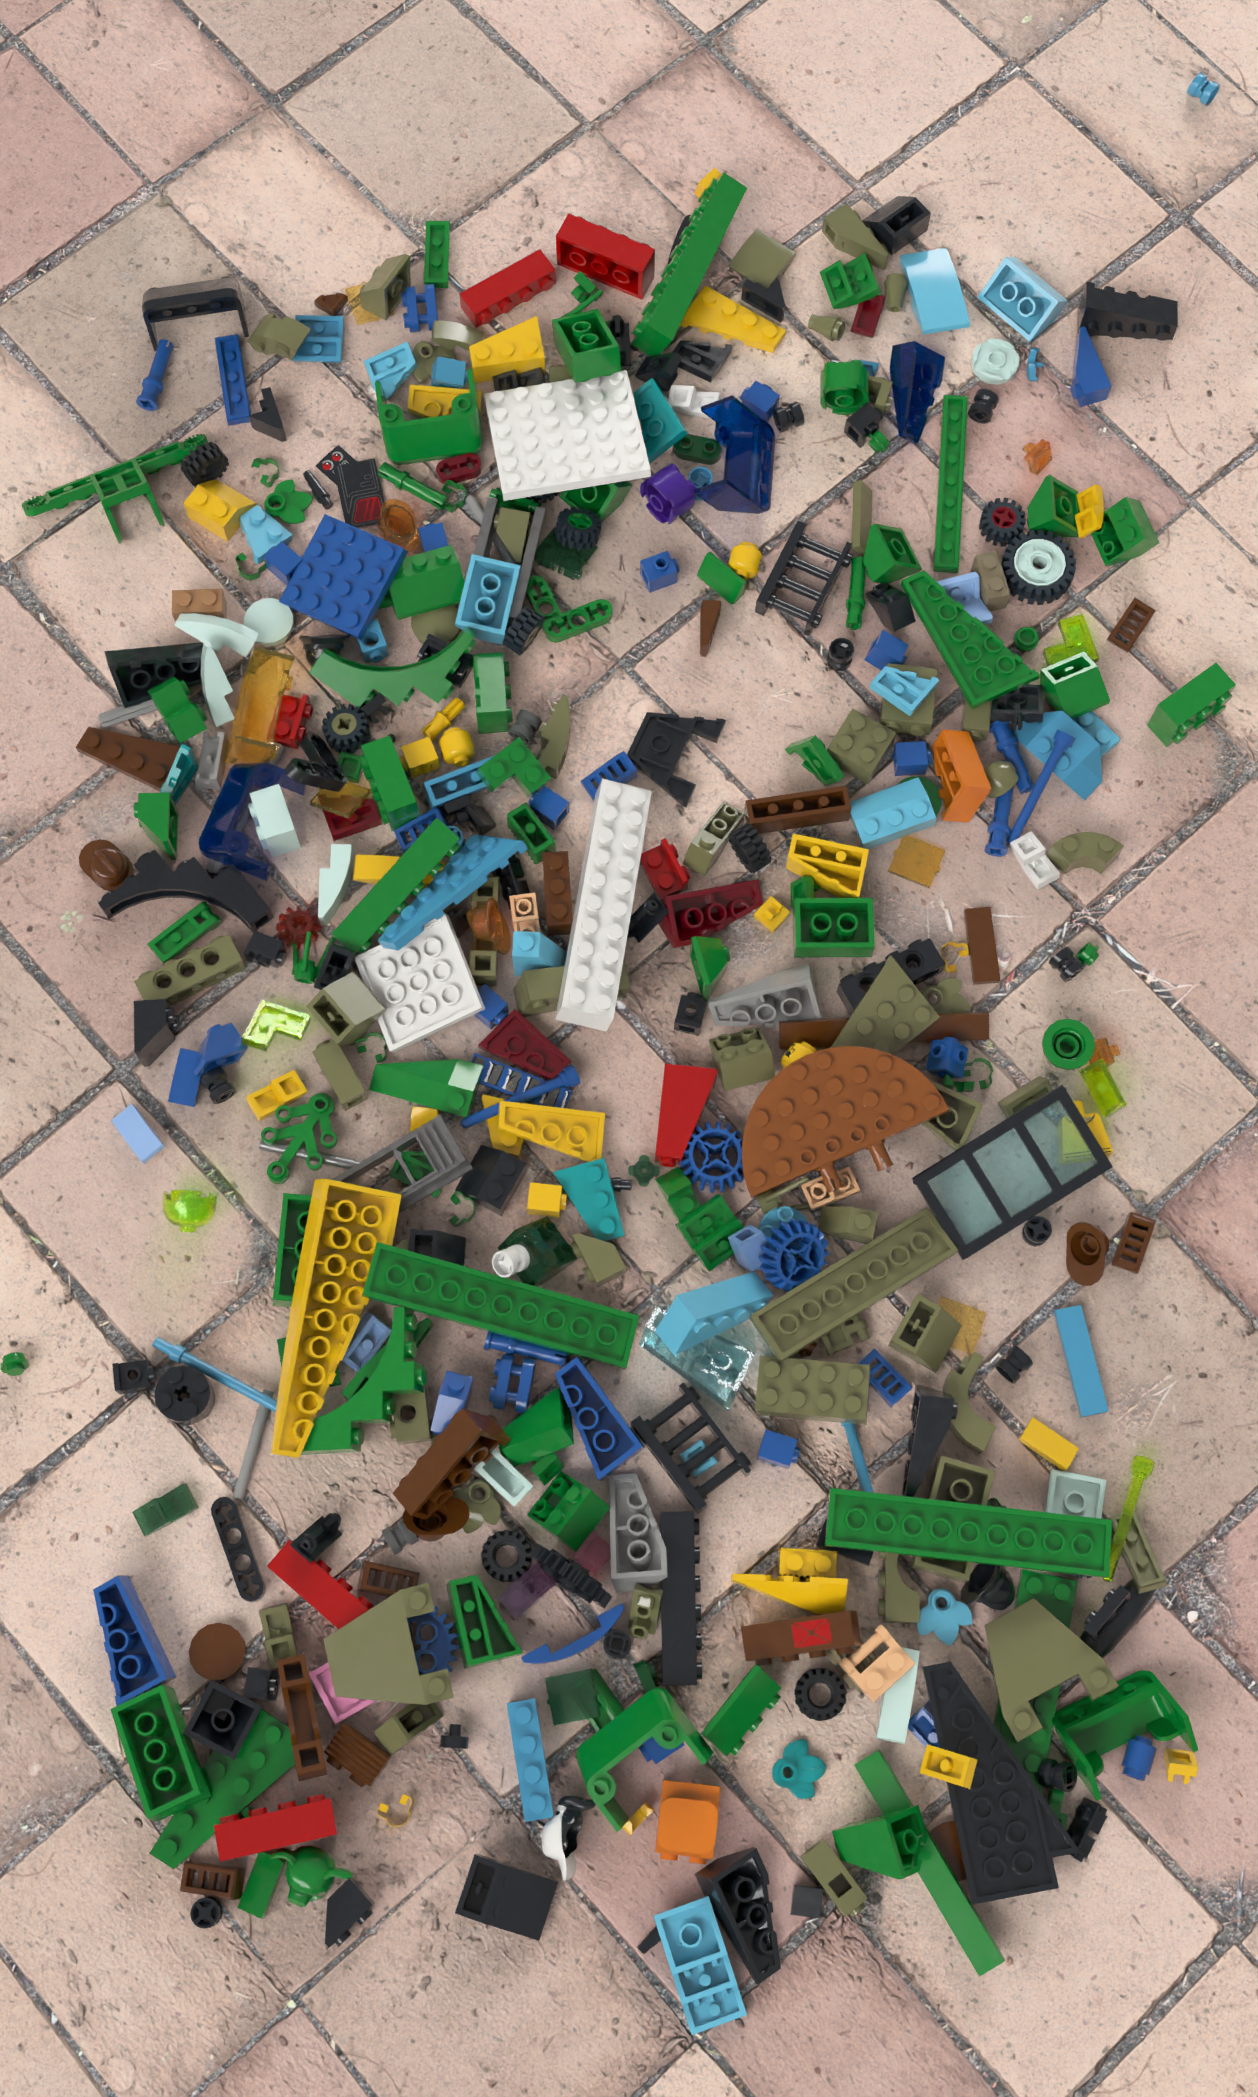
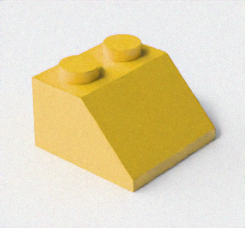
M217 479L198 484L183 503L189 519L227 542L240 527V516L256 506L255 502Z

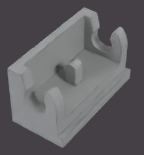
M207 731L203 733L195 787L221 790L229 746L225 732H218L217 737L209 736Z

